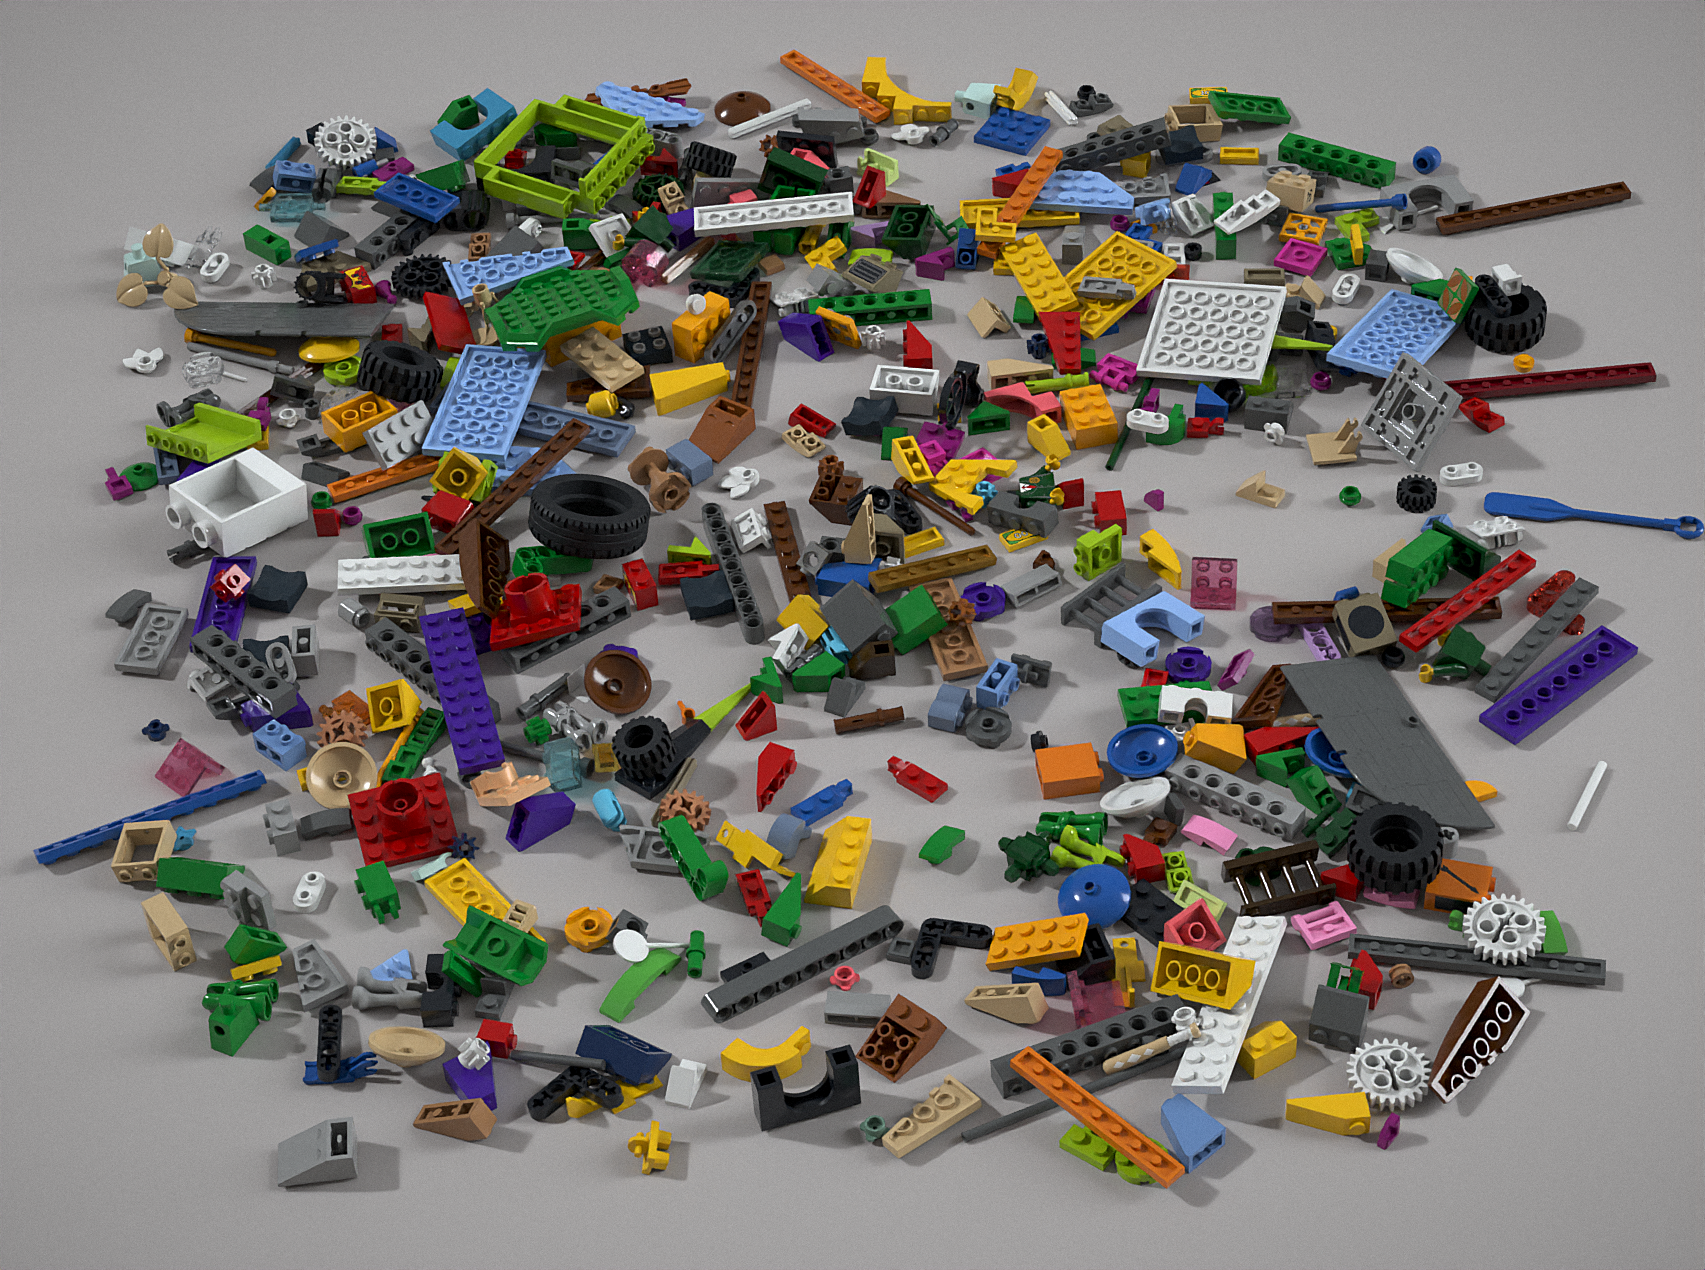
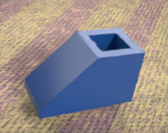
M959 228L955 268L976 270L980 256L977 254V247L981 243V241H975L976 229Z

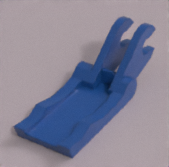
M364 1052L356 1058L351 1056L341 1060L340 1077L333 1082H323L318 1078L317 1061H305L306 1070L303 1082L306 1085L351 1083L357 1078L373 1075L377 1072V1069L366 1068L378 1064V1061L366 1059L375 1058L377 1054ZM326 1064L327 1070H331V1064Z

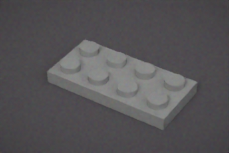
M420 400L362 434L381 469L384 471L422 449L433 419L423 400Z
M145 604L114 663L115 670L158 675L189 616L188 609Z

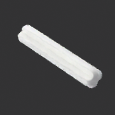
M1053 91L1045 92L1044 99L1069 126L1076 125L1078 118Z

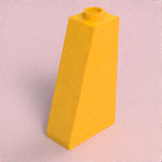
M723 362L649 374L651 392L658 416L728 391L727 382H731L730 372L725 370Z

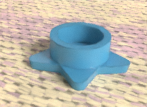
M179 826L176 831L177 838L173 850L184 851L193 846L194 840L192 837L197 831L195 829L185 830L182 826Z

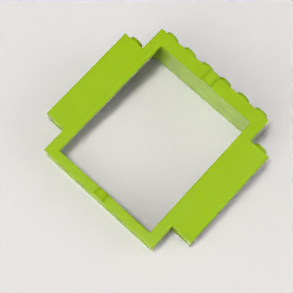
M565 94L555 104L534 99L473 161L475 177L483 179L485 194L514 204L524 205L527 208L566 219L574 209L595 215L614 196L620 187L626 185L628 178L644 163L645 159L653 154L655 149L653 135L646 133L645 117L639 115L636 117ZM537 121L614 145L585 178L580 177L578 179L579 192L495 165L508 151L514 150L516 143Z

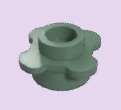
M878 1115L869 1116L860 1124V1130L865 1132L866 1140L869 1142L876 1141V1139L881 1138L890 1130L885 1126L884 1118Z

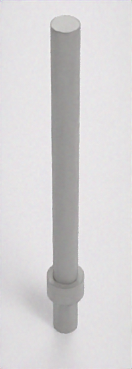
M188 342L187 344L188 350L268 369L272 373L278 374L281 372L291 375L295 371L294 367L282 365L279 361H266L193 342Z

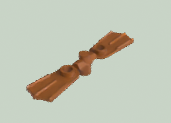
M687 78L661 85L654 84L649 90L647 88L640 89L638 85H634L631 87V90L644 92L655 98L686 95L692 86ZM595 93L587 94L584 101L603 106L601 98H597Z

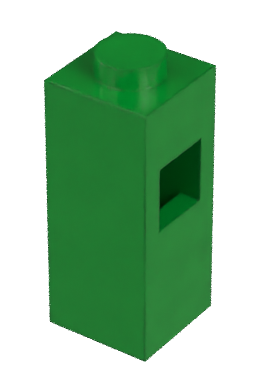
M258 224L243 233L246 250L276 266L292 257L290 244L287 239Z

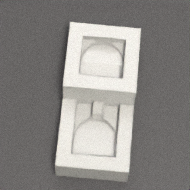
M1163 244V254L1177 263V268L1172 272H1186L1184 244Z

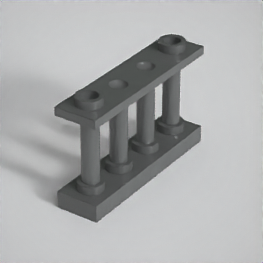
M1121 563L1061 606V624L1065 626L1073 619L1079 621L1094 631V645L1101 649L1106 646L1101 642L1103 623L1161 593L1162 586L1155 583L1148 589L1141 588L1125 578L1126 565ZM1121 585L1136 594L1137 597L1129 601L1113 590ZM1105 596L1122 606V608L1113 612L1098 601ZM1090 607L1107 619L1102 623H1097L1083 614V612Z

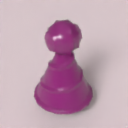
M381 280L374 286L376 296L387 299L388 304L397 303V297L392 294L391 283L388 280Z

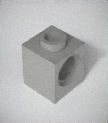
M810 541L796 564L801 566L800 571L807 576H816L821 571L823 565L828 563L833 553L819 543ZM812 554L818 557V564L814 567L809 563V558Z

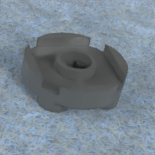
M986 707V710L980 712L979 709L972 711L965 720L966 738L969 741L991 749L998 748L1000 743L1006 741L1012 733V722L1009 719L1008 713L997 707Z

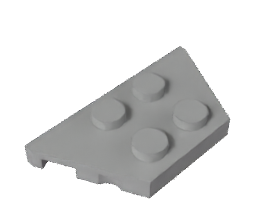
M620 824V835L631 868L673 873L680 872L679 867L661 839L658 828ZM694 832L703 848L710 844V834Z

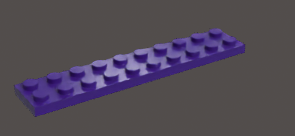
M464 608L420 616V625L459 775L501 767V764L505 762V757Z

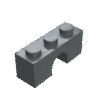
M999 491L987 505L989 523L1014 530L1020 528L1029 531L1032 535H1040L1043 538H1047L1059 523L1057 506L1037 501L1030 508L1020 509L1019 496Z

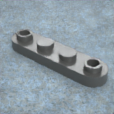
M740 301L707 345L704 351V358L708 364L723 362L748 328L757 313V308L753 301Z

